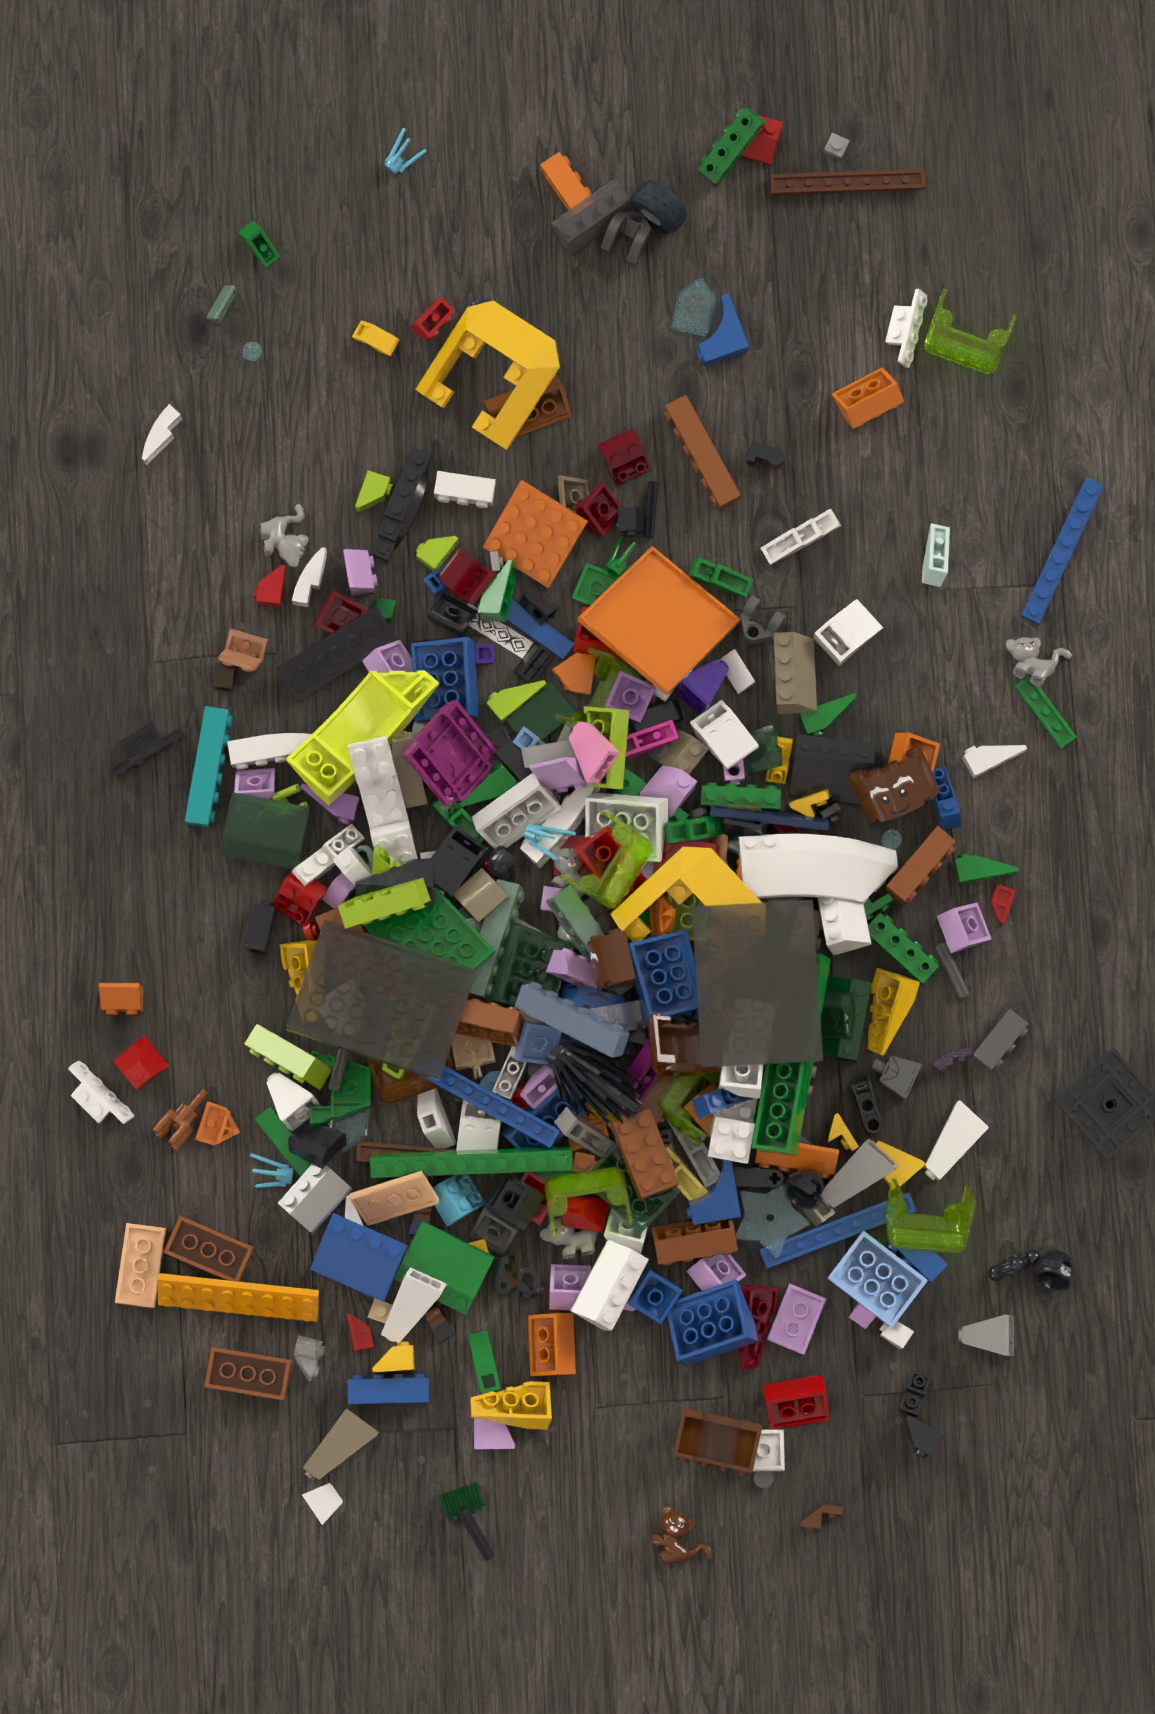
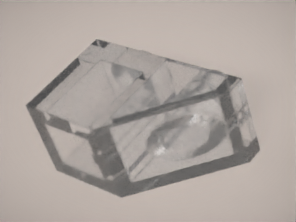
M298 1335L293 1356L307 1380L313 1381L314 1377H318L320 1366H317L319 1358H323L325 1346H322V1341Z

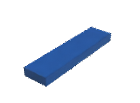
M513 599L511 600L507 621L536 642L542 643L549 651L564 660L574 647V643L545 623L541 626L520 604Z

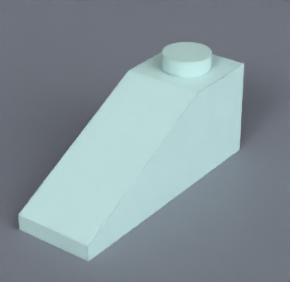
M931 523L923 562L922 583L941 587L947 576L950 527Z

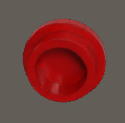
M308 921L307 924L303 925L304 935L307 940H317V935H319L318 925L314 924L313 921Z

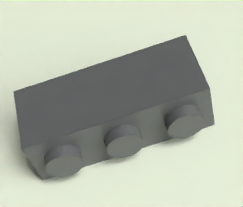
M1009 1009L971 1057L988 1071H991L993 1068L997 1070L1004 1061L1001 1059L1005 1053H1011L1016 1046L1013 1042L1017 1037L1022 1039L1028 1031L1025 1027L1029 1023Z

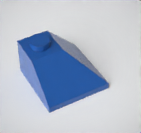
M645 1266L629 1297L628 1304L662 1324L683 1290L663 1275Z

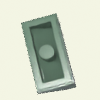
M225 285L206 317L208 320L217 325L220 324L237 294L235 286Z

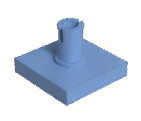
M524 1021L514 1058L521 1062L549 1064L546 1059L555 1045H559L562 1031L545 1023Z

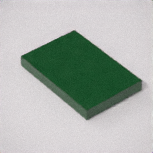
M550 682L509 716L506 722L517 735L524 726L543 741L571 718L576 711Z

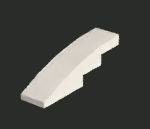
M829 509L816 518H811L797 528H792L761 547V550L769 564L772 565L824 537L841 525L832 509Z

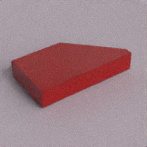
M997 884L990 904L1000 925H1004L1016 890Z
M347 1314L354 1351L374 1347L371 1327L353 1315Z

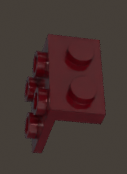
M458 549L440 573L438 579L462 601L474 606L481 599L483 592L497 574L491 569L482 566L464 549Z

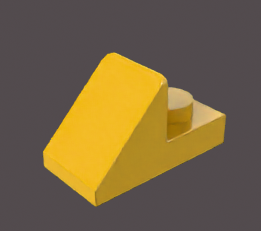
M826 789L791 801L789 805L790 808L806 816L817 817L813 804L816 806L826 804L827 799L831 796L829 790Z
M838 1113L835 1114L827 1144L841 1136L840 1142L844 1149H849L850 1152L855 1151L859 1148L858 1144Z

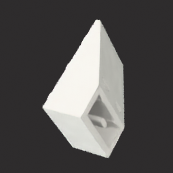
M856 599L814 633L813 638L838 666H841L883 627Z
M722 700L690 722L696 737L709 748L711 753L727 769L759 748L751 734Z
M463 1100L456 1151L498 1149L502 1121Z

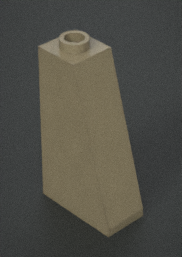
M401 731L392 736L391 753L405 808L428 804L422 778L403 756L405 747L413 740L412 733Z
M346 1408L303 1468L306 1470L304 1474L312 1480L316 1478L321 1480L377 1437L380 1432Z

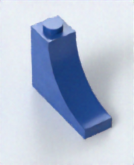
M729 293L721 296L723 318L719 328L709 339L698 344L696 355L699 362H703L704 367L746 353L749 350L748 342Z
M722 1159L721 1173L712 1189L703 1196L689 1201V1207L686 1208L688 1220L692 1219L693 1225L741 1217L732 1161Z

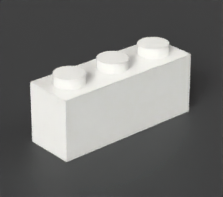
M437 471L434 497L444 503H448L451 500L457 501L459 505L471 503L476 504L479 508L492 507L496 480Z

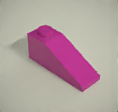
M670 720L627 735L625 761L679 739L673 721Z

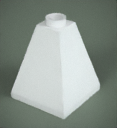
M273 1073L267 1079L268 1082L266 1083L279 1118L291 1132L310 1118V1107L321 1106L309 1091L281 1073Z

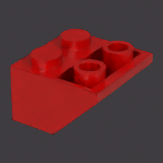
M291 871L284 879L273 902V906L303 926L307 924L321 904L328 888L315 879L304 886Z

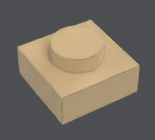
M374 1298L368 1318L386 1323L393 1305Z

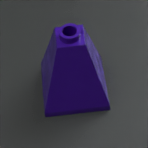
M722 660L708 663L690 672L675 687L673 692L700 716L711 705L728 673L729 667Z

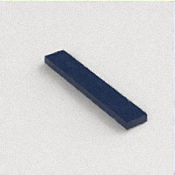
M710 805V816L820 830L829 829V821L825 818Z

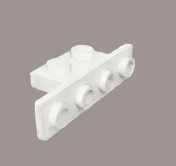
M920 289L915 290L911 307L894 306L885 341L888 345L901 346L898 362L905 368H910V364L913 361V352L918 341L919 328L923 322L924 308L927 305V295Z
M77 1061L68 1068L82 1082L71 1096L98 1123L102 1122L110 1111L123 1124L133 1119L134 1114L129 1107L124 1105L85 1064Z

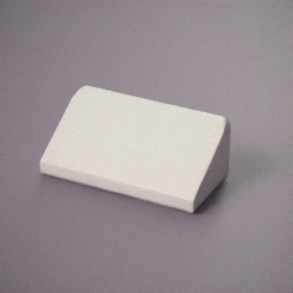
M735 649L720 659L728 665L729 669L726 676L738 694L755 684V680Z

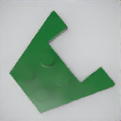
M311 1051L312 1056L333 1071L335 1057ZM347 1061L339 1091H331V1106L310 1107V1126H316L371 1108V1068Z

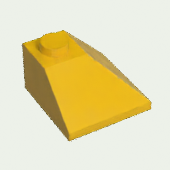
M397 1342V1346L392 1347L373 1367V1372L415 1370L414 1346L409 1345V1342Z

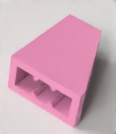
M578 722L573 727L572 733L569 736L570 743L587 783L599 784L620 752L591 723Z

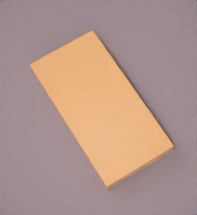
M422 1171L350 1193L349 1199L367 1226L439 1204V1197Z
M126 1223L115 1303L155 1308L158 1292L157 1279L161 1271L167 1228Z

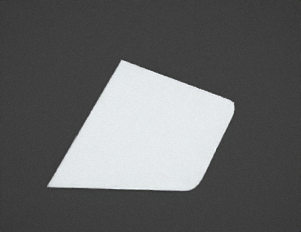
M330 1483L302 1494L322 1525L343 1503L341 1497Z

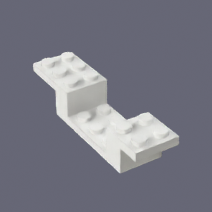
M387 736L347 745L370 827L373 847L378 844L381 848H385L389 852L390 857L401 865L406 864L407 861L412 859H418Z
M736 997L730 1035L727 1038L725 1048L764 1052L763 1065H765L776 1004ZM720 1074V1080H719L718 1089H721V1088H722V1087H720L721 1074ZM757 1098L713 1114L709 1135L711 1139L708 1157L748 1164L755 1127L753 1120Z

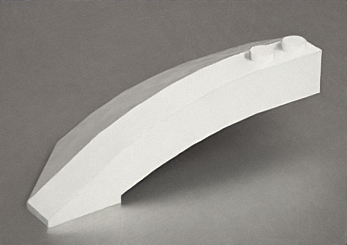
M773 834L739 837L742 881L759 899L775 897H826L858 901L864 904L868 897L874 891L876 892L886 882V879L898 869L896 850L856 839L815 834Z

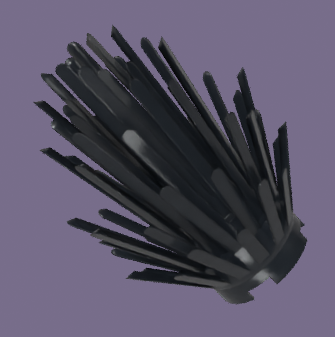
M569 1035L563 1037L565 1041L560 1046L555 1045L546 1059L549 1062L547 1066L553 1071L560 1100L563 1098V1092L567 1104L569 1105L571 1101L577 1116L579 1115L578 1105L573 1094L587 1116H590V1113L581 1100L583 1097L607 1125L608 1120L604 1116L608 1115V1111L622 1124V1115L630 1120V1116L622 1109L634 1118L638 1117V1105L634 1101L641 1106L645 1105L637 1099L636 1093L641 1096L646 1095L632 1087V1082L643 1084V1082L625 1070L604 1060L603 1057H600L604 1056L621 1061L622 1059L619 1056L612 1058ZM623 1053L622 1056L628 1058L631 1055Z

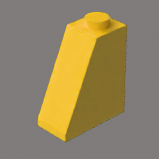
M881 1141L875 1144L899 1165L893 1172L883 1177L893 1191H896L925 1165L924 1161Z

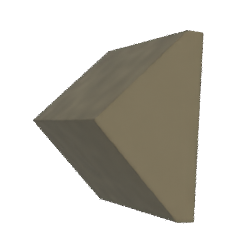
M562 475L558 476L560 504L576 513L577 502L589 495L588 480Z

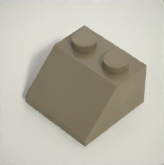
M677 728L676 732L679 739L666 744L668 748L667 754L663 759L656 762L661 766L665 765L682 769L691 776L708 754L709 748L695 737Z

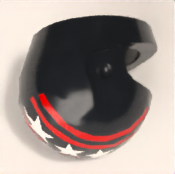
M502 845L491 850L485 860L488 874L499 880L508 879L513 876L508 871L509 866L523 867L525 863Z

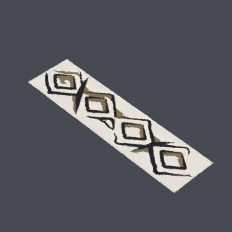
M468 603L467 606L478 611V609L475 606ZM478 612L470 627L521 658L525 656L533 643L499 621H485Z

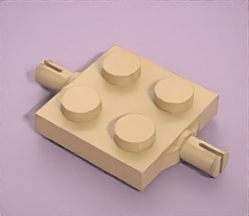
M449 1032L456 1070L473 1068L474 1079H478L477 1072L479 1079H481L483 1076L480 1067L496 1062L492 1042Z

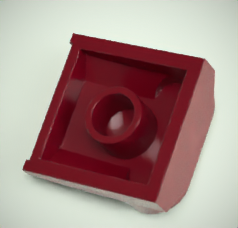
M602 481L585 499L577 502L576 513L588 521L586 527L591 533L598 537H604L618 519V508L622 507L608 489L606 483Z
M332 590L317 615L315 625L329 633H333L366 612L368 608Z

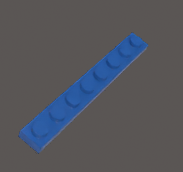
M1085 478L1021 615L1022 618L1039 625L1102 491L1103 484L1090 478Z
M421 1053L412 1069L414 1073L550 1149L561 1132L559 1129Z
M906 1193L770 1245L759 1251L767 1269L916 1212L910 1194Z

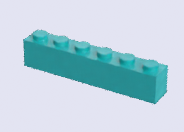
M205 706L185 823L188 825L210 828L211 823L215 822L216 812L213 811L214 804H218L219 792L216 791L217 786L221 785L223 773H220L221 765L224 766L226 754H223L224 746H228L227 741H229L227 729L232 726L233 716H230V712L227 709Z

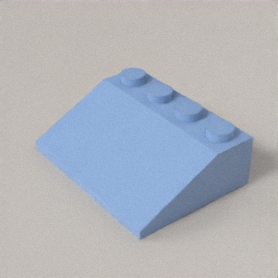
M865 1231L858 1236L827 1278L891 1328L928 1281Z

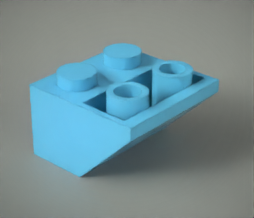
M468 1174L454 1175L433 1188L439 1197V1204L434 1206L447 1227L486 1204Z

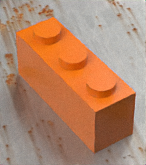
M558 152L540 164V171L569 211L592 193L588 187H583L580 175L576 171H572L568 158L566 156L563 157Z

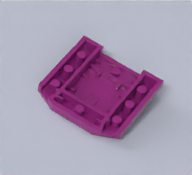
M452 700L443 706L405 747L403 756L443 805H450L452 802L466 799L491 770L492 764L490 763L493 754L496 755L497 750L457 700Z

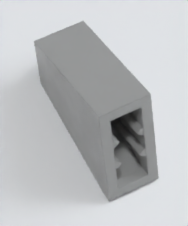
M570 740L521 748L525 768H529V765L563 757L576 758Z

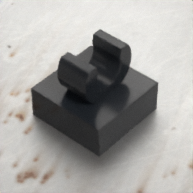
M835 801L817 810L820 818H828L832 824L840 821L836 812L841 810V808Z

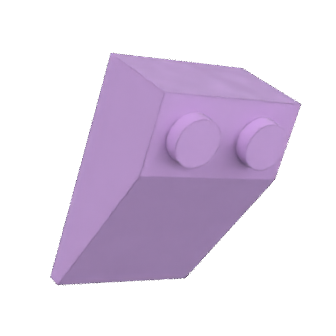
M563 757L529 765L530 770L548 790H556V793L568 792L570 787H574V789L585 788L586 784H588L584 779L577 758Z

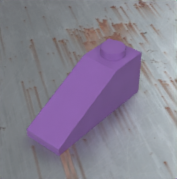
M301 784V790L334 818L338 819V822L343 824L355 823L360 803L359 797L342 793L328 806L308 785Z

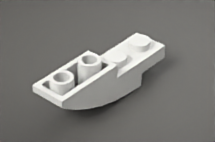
M350 824L327 841L321 849L295 867L292 873L304 886L308 885L336 864L333 859L347 847L354 849L364 840L363 835Z

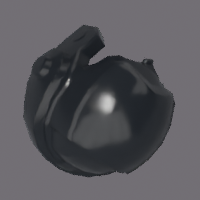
M801 1169L786 1178L784 1188L787 1197L795 1205L804 1209H816L819 1206V1200L814 1198L821 1195L824 1191V1181L822 1175L817 1171Z
M1059 1250L1047 1251L1046 1255L1041 1257L1034 1266L1035 1279L1047 1288L1068 1291L1071 1286L1069 1278L1070 1275H1073L1071 1272L1072 1263L1070 1256Z

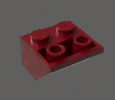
M633 429L597 445L616 486L651 470L640 438Z

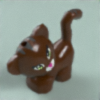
M668 1505L662 1507L660 1527L663 1534L653 1533L650 1535L654 1546H661L663 1549L658 1553L662 1562L665 1565L672 1562H685L687 1559L696 1556L700 1551H704L705 1558L711 1560L713 1558V1551L708 1544L699 1542L693 1548L688 1549L678 1541L687 1532L695 1528L696 1522L693 1519L687 1518L679 1511L673 1510Z

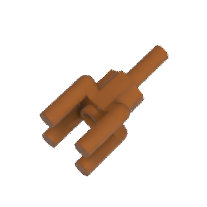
M201 1089L188 1106L182 1103L176 1112L172 1109L168 1110L153 1128V1131L157 1133L156 1136L162 1140L172 1127L176 1129V1132L168 1142L172 1144L171 1147L175 1151H178L192 1134L193 1128L190 1125L198 1116L194 1110L208 1095V1092Z

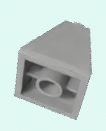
M1002 1315L964 1326L962 1329H959V1341L994 1353L1014 1357V1316Z

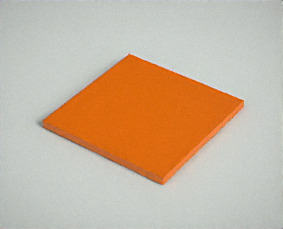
M651 546L578 617L577 621L664 694L668 695L740 623L741 619Z

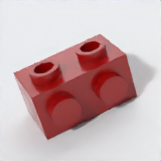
M442 297L437 298L410 327L423 340L432 339L438 334V328L442 324L446 325L452 319L451 315L455 310Z

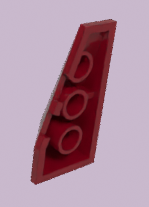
M753 1284L740 1285L753 1317L758 1336V1342L738 1348L740 1367L743 1370L758 1368L765 1346L763 1342L766 1331L769 1332L771 1325H769L771 1314H775L777 1309L779 1287Z

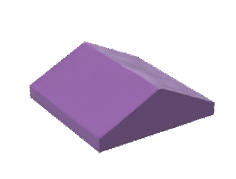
M620 671L604 707L629 710V719L641 723L656 687Z

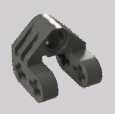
M617 212L607 228L601 249L610 253L621 231L623 234L634 239L627 262L636 265L647 243L651 227L643 214L639 212Z
M753 595L747 601L740 615L743 638L750 645L772 641L774 633H778L786 615L776 611L765 631L762 626L751 621L761 601ZM754 630L758 636L750 637L747 632Z

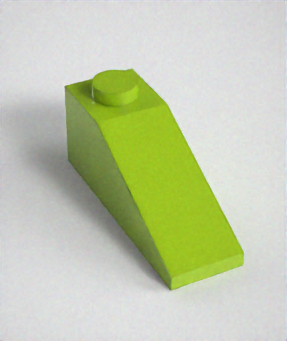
M543 680L504 689L499 693L494 692L487 698V707L503 724L509 716L546 687L547 683Z

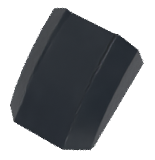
M302 1124L288 1138V1148L291 1153L321 1169H324L340 1149L342 1150L346 1146L345 1133L322 1125L310 1126V1124Z

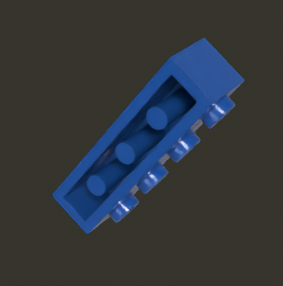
M392 1374L393 1378L384 1379V1375H372V1379H364V1375H352V1379H348V1404L430 1402L429 1378H425V1374H413V1378H405V1374Z

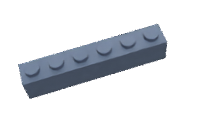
M531 982L521 986L515 1008L612 1058L623 1055L630 1033L624 1031L622 1026L610 1024L606 1018L591 1014V1011L587 1008L575 1006L573 1001L558 997L556 992L542 989V986L538 983Z

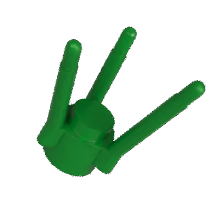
M623 536L619 537L611 558L606 564L607 573L616 579L633 565L631 564L626 568L624 560L630 554L636 542L630 545L621 558L615 559Z

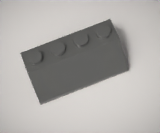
M612 179L550 224L571 256L605 232L617 212L633 211L631 201L621 183Z

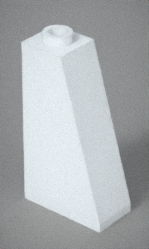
M960 1100L955 1104L924 1166L926 1169L925 1174L933 1181L935 1178L939 1181L989 1128Z
M410 1267L404 1276L381 1335L390 1341L400 1343L440 1297L447 1284Z

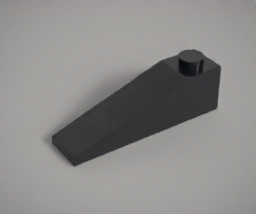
M412 859L399 867L394 866L386 872L376 873L355 881L356 896L423 878L430 897V901L424 905H434L436 902V885L433 859Z

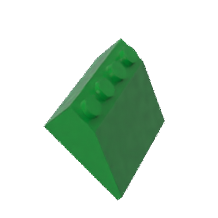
M422 1221L394 1280L402 1283L404 1276L411 1267L442 1281L447 1285L436 1301L467 1315L494 1260V1256Z

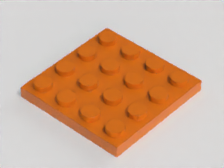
M521 480L483 548L490 552L498 551V557L502 556L506 562L512 560L518 570L545 587L550 588L588 521Z

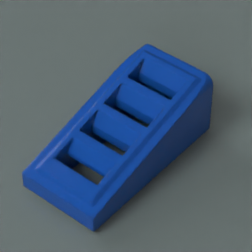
M449 562L423 579V582L435 597L448 588L438 579V576ZM435 579L440 586L436 587L432 580Z

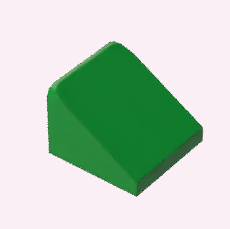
M377 598L376 606L385 620L392 622L396 601Z

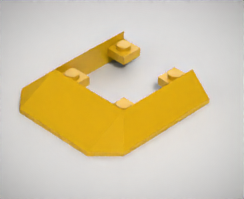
M489 301L467 307L415 390L442 408H445L454 391L442 383L462 351L476 359L485 343L497 349L514 361L504 378L516 385L496 418L482 411L472 428L508 450L556 375L560 364L555 340L495 301Z
M682 847L611 913L621 932L625 931L626 935L633 942L644 939L652 931L638 916L665 891L679 905L694 893L720 921L707 934L720 949L698 968L703 990L707 989L765 935L766 906L712 848Z

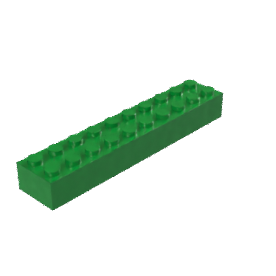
M785 950L751 1147L759 1152L795 1157L798 1154L831 959L822 954Z

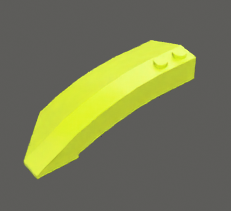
M369 671L368 675L339 708L286 758V761L310 789L330 806L356 781L347 745L387 736L388 744L391 745L392 736L406 728L439 686V682L426 671H389V673Z

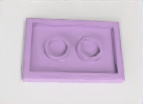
M789 1283L767 1340L804 1355L826 1298Z

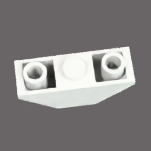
M437 1088L419 1094L417 1116L424 1135L435 1148L446 1149L456 1145L457 1143Z

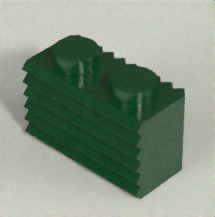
M478 1482L439 1495L446 1518L450 1517L451 1521L460 1518L458 1512L462 1508L467 1507L471 1514L482 1511L481 1507L485 1506Z

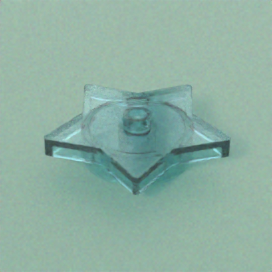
M784 1184L767 1194L748 1191L740 1192L745 1217L736 1233V1239L758 1241L775 1258H779L788 1236L808 1227L810 1224L809 1221L792 1208L791 1200L786 1195ZM772 1215L774 1220L769 1222L766 1220V1216Z

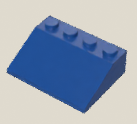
M462 637L411 643L412 671H426L439 682V686L415 715V721H430L443 706L452 700H457L472 719L479 718L474 640Z
M686 930L628 944L636 976L634 983L646 1025H648L650 1015L654 1013H661L662 1016L674 1018L708 1006Z
M333 1213L310 1270L384 1302L408 1245Z
M733 1280L678 1299L667 1314L676 1360L685 1365H690L758 1342L755 1323L738 1280Z

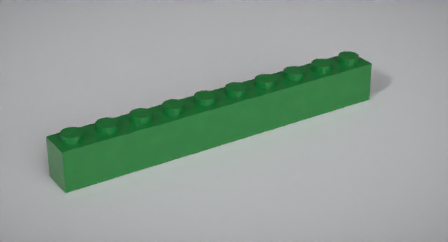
M572 1146L552 1147L551 1149L541 1147L372 1154L370 1157L371 1178L403 1177L422 1171L425 1176L566 1171L573 1168Z

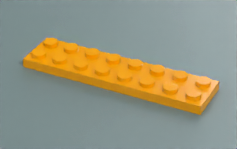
M158 1274V1305L318 1322L319 1290Z

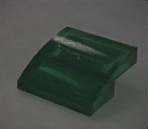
M772 724L749 732L759 745V748L743 758L746 774L750 776L782 766V748L778 745L777 727Z

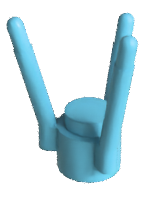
M405 128L399 134L384 164L394 174H397L398 171L402 173L409 165L426 153L424 149L405 164H402L404 160L400 155L410 142V138L406 139L397 154L395 152L406 131Z
M528 824L524 832V838L529 840L530 845L535 846L555 861H559V858L537 843V841L541 842L543 837L555 839L554 835L544 831L576 835V832L544 827L539 824Z
M253 1153L250 1154L252 1158L279 1167L277 1172L252 1169L253 1173L276 1176V1180L279 1181L256 1184V1188L286 1187V1184L292 1183L293 1168H289V1165L281 1164Z

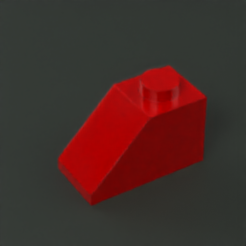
M284 565L279 566L259 581L258 587H255L254 599H256L258 605L281 608L287 571Z

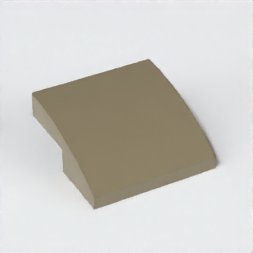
M482 868L459 887L453 895L478 923L508 898V895Z

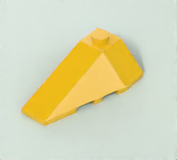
M307 940L280 944L282 965L284 970H288L291 978L288 982L290 987H294L297 997L295 1001L302 1021L319 1022L326 966L324 940Z
M880 968L876 969L871 986L873 1005H870L872 1023L869 1025L868 1050L880 1055L885 1054L915 1001L920 985L919 981Z
M530 1381L523 1383L521 1386L507 1387L499 1392L493 1391L471 1397V1418L526 1429L547 1430L552 1419L550 1382Z

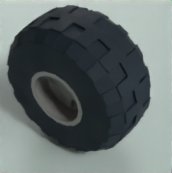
M653 180L641 182L631 196V206L634 211L643 214L648 224L664 233L677 231L687 218V208L682 200L665 186Z

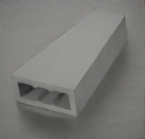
M868 1139L827 1184L820 1195L822 1197L821 1200L827 1206L834 1208L887 1176L899 1165Z

